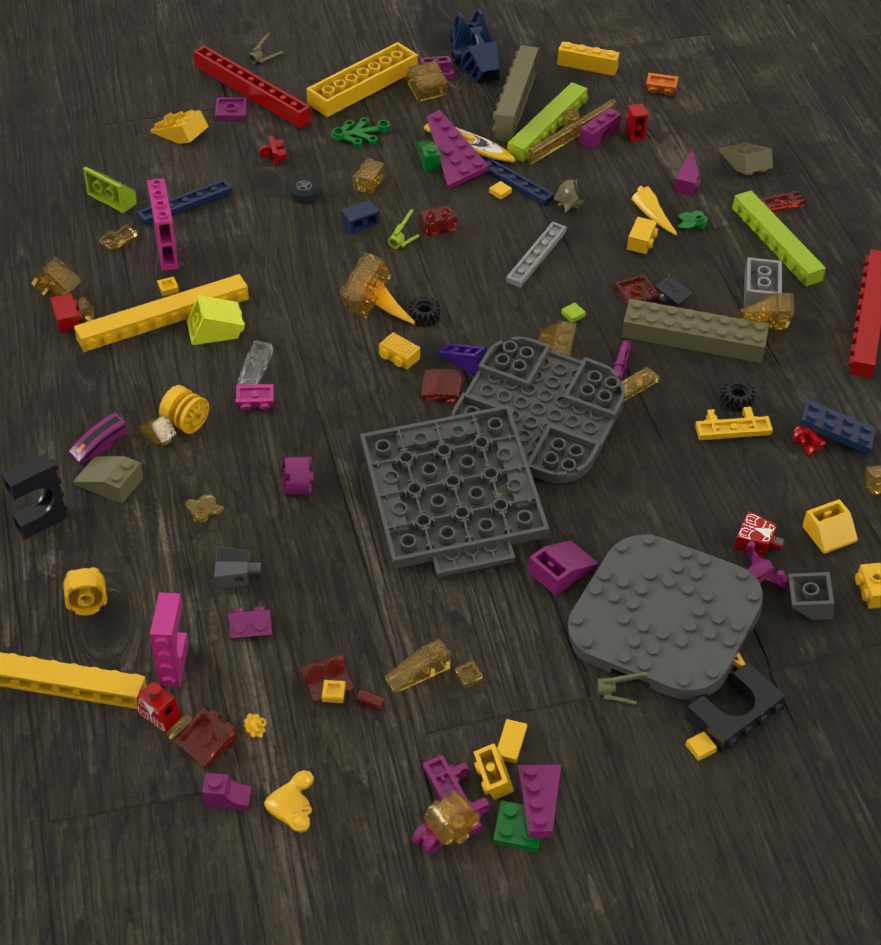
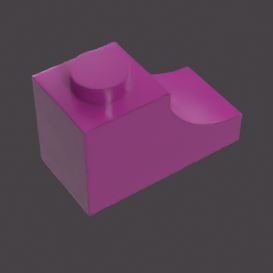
M206 773L202 789L204 807L249 811L252 786L234 782L226 774Z

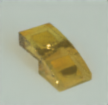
M125 224L116 232L110 230L99 241L112 250L129 243L138 234L134 229Z

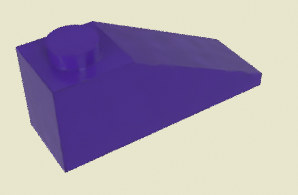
M449 343L438 354L464 371L477 374L478 366L486 354L487 348L484 346Z

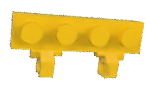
M751 407L743 408L742 416L744 418L722 420L717 419V416L714 414L715 409L707 410L706 420L696 421L695 424L699 440L772 435L773 432L769 416H754Z

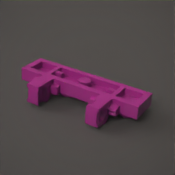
M443 755L424 762L423 769L461 839L481 831L482 825L479 819L482 818L481 815L489 811V803L485 797L473 803L466 798L459 785L460 780L470 776V770L466 762L454 767L453 764L448 765Z

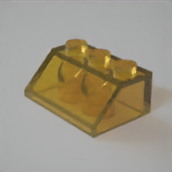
M558 321L541 330L538 341L551 345V350L571 357L577 323Z

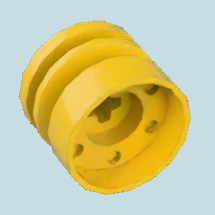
M176 385L168 390L159 407V415L164 421L175 425L187 434L196 432L203 425L209 413V402L182 385Z

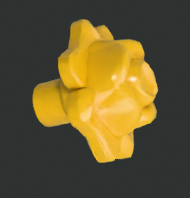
M249 713L244 720L246 733L250 734L252 738H261L263 736L262 733L266 731L264 728L266 720L260 718L258 714L253 715Z

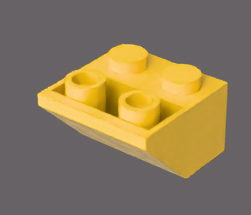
M840 499L806 511L802 527L824 554L857 542L858 538L851 513Z

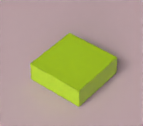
M576 303L561 309V314L571 323L586 316V312Z

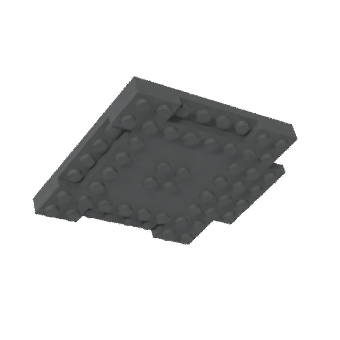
M509 405L360 434L361 445L375 492L393 569L433 561L437 578L515 562L512 545L549 537V526Z

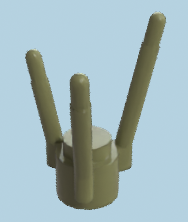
M269 32L252 52L248 54L250 63L254 65L257 63L262 64L264 61L284 53L280 51L262 58L261 45L270 35Z
M647 672L613 678L597 679L598 695H604V700H614L636 705L637 702L634 700L612 695V693H616L615 683L638 680L637 678L646 676Z

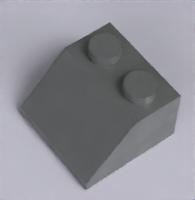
M830 572L788 574L792 608L811 620L833 619L834 597Z

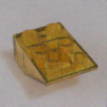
M794 293L772 294L742 308L738 318L767 323L770 328H788L795 313Z

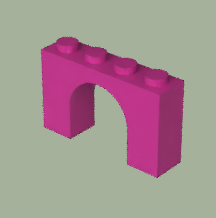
M158 593L150 631L158 682L160 686L180 687L188 649L187 634L178 632L182 611L181 595L178 593Z

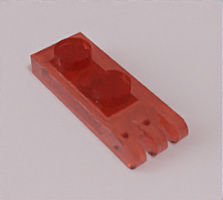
M798 191L760 199L772 212L803 206L806 203Z

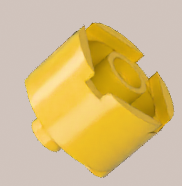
M82 568L67 572L63 588L65 605L68 610L71 609L78 615L86 616L97 613L103 604L104 606L106 605L105 579L98 568Z

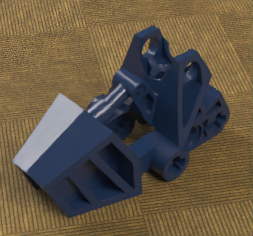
M477 9V12L474 13L473 18L470 20H464L462 12H458L449 32L450 44L453 47L451 50L452 61H461L460 70L475 83H480L483 74H486L487 71L491 73L494 80H498L499 59L497 42H492L482 10Z

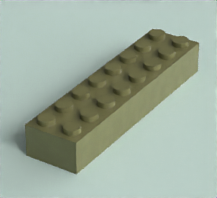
M521 45L519 51H516L512 68L510 67L509 76L506 78V85L503 86V93L500 94L496 111L493 113L495 124H493L492 133L494 134V140L509 142L516 134L537 74L539 49L537 47Z
M629 299L623 322L622 337L762 363L769 324Z

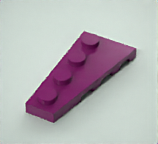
M561 764L517 766L529 838L552 837Z

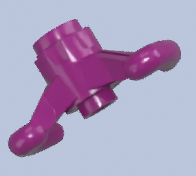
M753 541L748 542L746 549L749 557L752 559V566L747 570L755 576L760 584L767 581L778 585L782 590H787L789 581L784 571L779 570L777 576L774 575L772 563L768 559H761L754 550L755 543Z

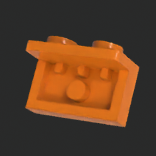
M648 73L645 91L652 94L675 95L678 77Z

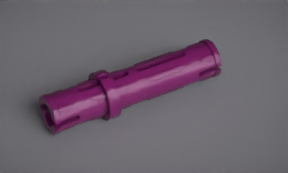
M629 341L621 342L616 362H614L612 367L619 374L621 382L623 374L627 370L626 363L632 348V344Z

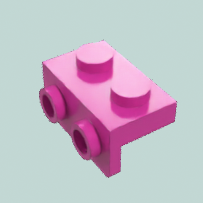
M273 384L236 385L237 408L241 410H251V408L268 410L270 407H274Z

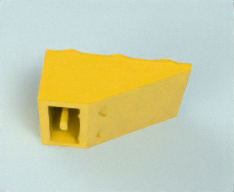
M189 110L185 113L180 111L176 114L169 113L165 115L162 121L154 124L155 127L150 132L175 143L184 144L190 143L209 126L201 110Z

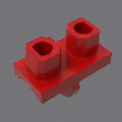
M268 136L270 146H262L259 153L262 158L268 159L271 157L273 165L278 166V161L286 160L283 139L274 140L273 136Z
M800 425L793 431L792 440L795 444H801L808 455H813L816 450H821L826 443L823 437L817 436V432Z

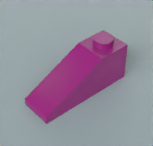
M689 152L676 178L674 191L693 196L695 190H699L700 181H698L699 171L694 154Z

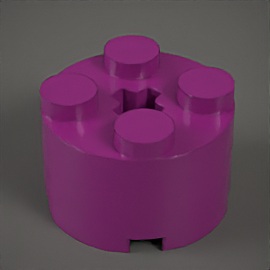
M311 456L283 457L281 469L283 477H281L284 495H311V484H309L313 483V471H309L312 463Z

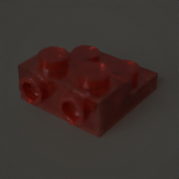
M202 707L174 742L208 769L221 752L225 754L239 736L235 734L237 729L228 721L225 724L220 721L222 716L211 709L209 712Z

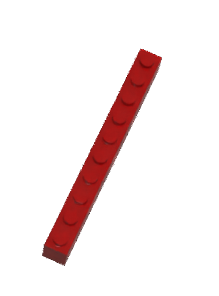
M205 45L193 51L196 68L298 128H302L311 122V109L309 105Z
M873 249L870 250L869 256L866 255L864 261L866 266L863 268L862 276L865 277H862L855 317V320L858 321H855L853 329L855 332L851 342L855 344L851 345L850 354L853 356H850L848 366L851 367L850 374L872 378L875 368L881 328V251Z

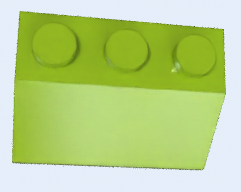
M88 167L83 168L88 195L122 213H125L137 204L135 190Z

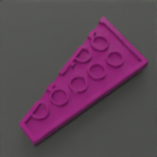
M441 110L427 115V122L433 142L438 146L441 155L440 165L448 190L489 171V165Z

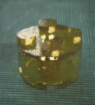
M452 791L444 794L445 799L441 802L438 800L434 801L424 815L425 823L442 845L454 842L458 844L463 843L469 837L468 833L480 821L476 811L461 793Z

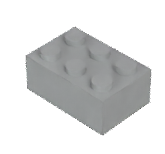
M748 257L744 273V307L779 310L782 296V261Z

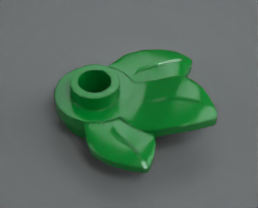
M694 210L692 213L683 212L678 215V218L682 220L678 225L679 229H702L707 226L708 218L704 216L702 211Z

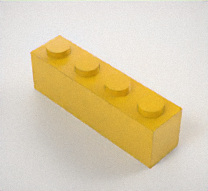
M562 42L558 49L557 65L615 76L618 69L620 52Z

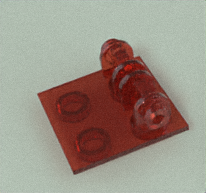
M336 654L334 657L328 658L329 660L324 658L322 662L317 660L316 663L305 664V667L300 669L314 702L322 700L324 680L345 681V692L355 689L343 664L345 663L343 655L339 656Z

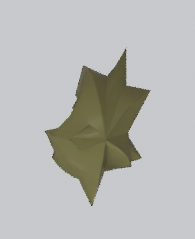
M577 179L565 181L559 186L554 200L559 201L557 207L564 208L565 213L571 208L579 210L578 207L584 202V200H579Z

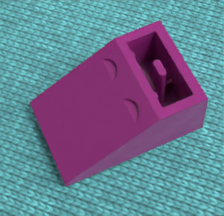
M570 540L545 546L530 556L528 573L557 596L599 566V563Z

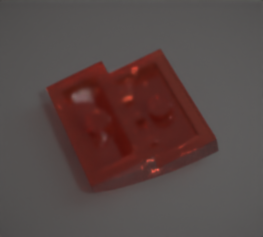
M452 369L425 370L421 391L423 401L441 398L443 403L459 400L463 372Z

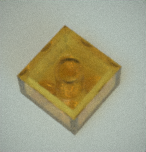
M436 60L408 67L406 80L418 102L446 95L448 82Z

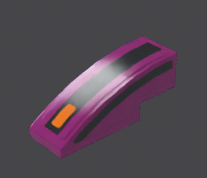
M116 412L109 415L86 432L69 450V453L79 464L111 448L112 441L127 434L126 423Z

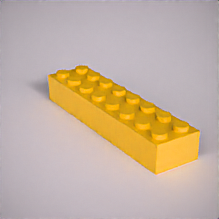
M397 42L306 88L307 104L324 116L329 117L417 71L418 54Z

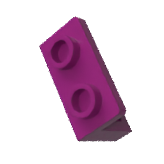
M255 607L253 611L245 612V609H234L233 613H228L230 639L272 635L270 610H266V607Z

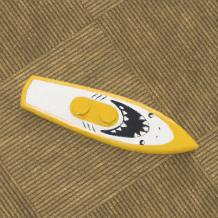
M427 123L424 126V130L431 133ZM456 127L479 155L504 162H515V158L498 144Z

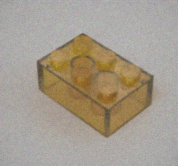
M367 252L358 260L355 270L351 272L349 280L342 287L339 295L349 312L367 318L391 277L384 260Z

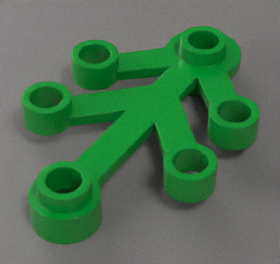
M363 117L354 127V121L347 120L342 127H336L332 130L331 138L335 141L345 140L351 142L355 148L362 147V139L368 140L369 145L373 146L377 144V136L366 133L379 131L381 134H386L390 130V122L380 120L377 126L368 127L369 119Z

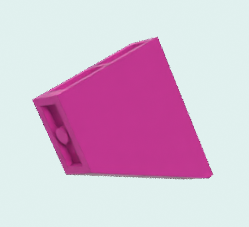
M148 180L147 184L161 270L179 269L173 220L165 180Z

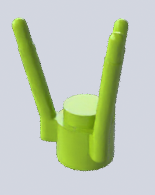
M413 209L409 211L402 223L398 224L392 236L388 239V244L392 248H404L408 243L420 236L417 234L404 241L405 236L401 233L402 228L413 213Z

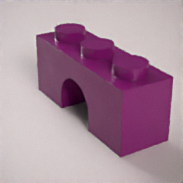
M611 108L599 114L580 128L579 144L589 149L596 147L601 143L603 133L611 136L620 130L622 114Z

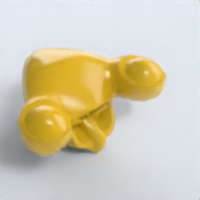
M305 770L296 773L287 784L271 793L264 802L265 808L271 815L287 824L295 832L303 833L310 827L308 815L311 814L312 808L308 799L302 795L301 791L308 789L313 784L314 776L312 773Z

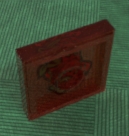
M646 275L614 283L615 290L627 306L629 299L645 302L660 300L658 291Z

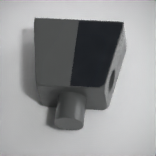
M217 547L214 571L215 589L247 586L249 584V574L261 575V562H250V553L246 550Z

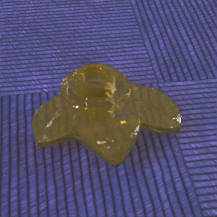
M203 495L199 500L188 499L186 501V509L191 511V516L197 522L207 521L210 515H218L224 510V506L216 504V498L213 495Z

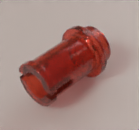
M360 689L356 701L360 705L365 704L381 710L385 697L370 693L368 689Z

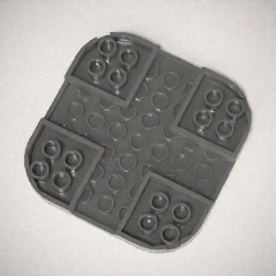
M511 337V340L506 342L498 341L488 349L467 391L462 393L452 411V416L509 405L532 477L554 484L569 483L580 479L592 468L622 410L625 387L624 383L619 379V374L603 363L584 357L583 361L553 351L551 350V345L532 338Z
M651 534L631 536L619 541L609 550L573 608L568 620L569 641L573 646V651L579 658L610 673L613 669L627 675L647 672L646 676L637 679L649 683L650 689L667 696L683 700H694L696 696L706 693L709 696L716 692L726 681L734 666V661L748 633L751 634L760 617L763 600L762 588L752 573L736 564Z

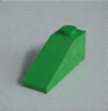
M431 140L415 141L424 172L439 171L441 155L438 146Z

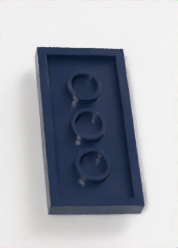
M808 399L805 401L799 422L800 426L866 454L871 452L876 428L868 423L855 420L851 416L841 414L834 409L822 406L818 402Z

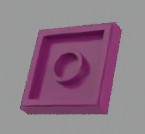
M217 98L215 120H246L247 98Z

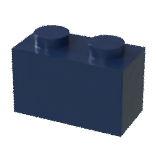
M369 200L342 209L341 223L352 234L380 224V211Z

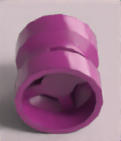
M427 823L421 824L412 836V842L424 847V851L429 855H433L440 848L444 837L438 832H433L432 827Z

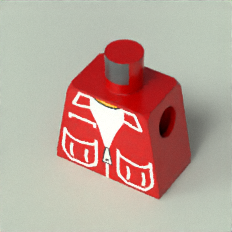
M748 511L736 537L734 550L748 553L746 545L748 542L753 541L756 553L759 556H766L770 547L781 550L785 539L774 536L776 524Z
M150 683L138 694L137 713L166 734L182 720L176 699L161 688L158 683Z

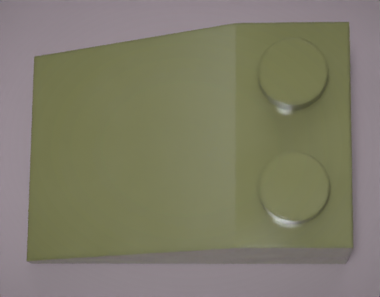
M742 143L719 149V152L737 172L744 173V175H753V172L756 171L766 172L767 169L773 168L771 148Z
M95 456L73 481V484L123 504L143 479L141 462L125 456Z

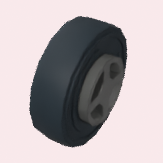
M297 179L290 185V195L298 202L313 201L319 194V186L312 179Z

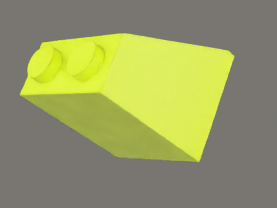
M198 295L187 319L192 345L237 339L245 327L238 302Z

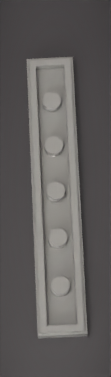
M552 222L508 274L506 282L521 288L567 232V227Z

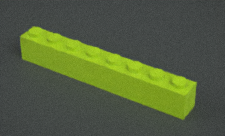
M570 83L508 142L507 151L515 159L524 162L574 112L578 111L587 102L588 88Z
M752 191L735 195L732 205L733 210L748 224L770 250L778 256L788 269L793 272L798 280L805 286L823 281L826 268Z

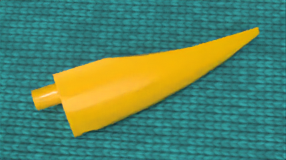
M639 186L637 188L638 192L633 195L631 200L651 220L657 221V224L663 229L677 235V232L661 209L653 191L649 186L645 188Z
M375 275L371 278L369 276L364 277L363 281L365 283L359 290L364 297L389 314L415 324V321L400 307L386 286Z

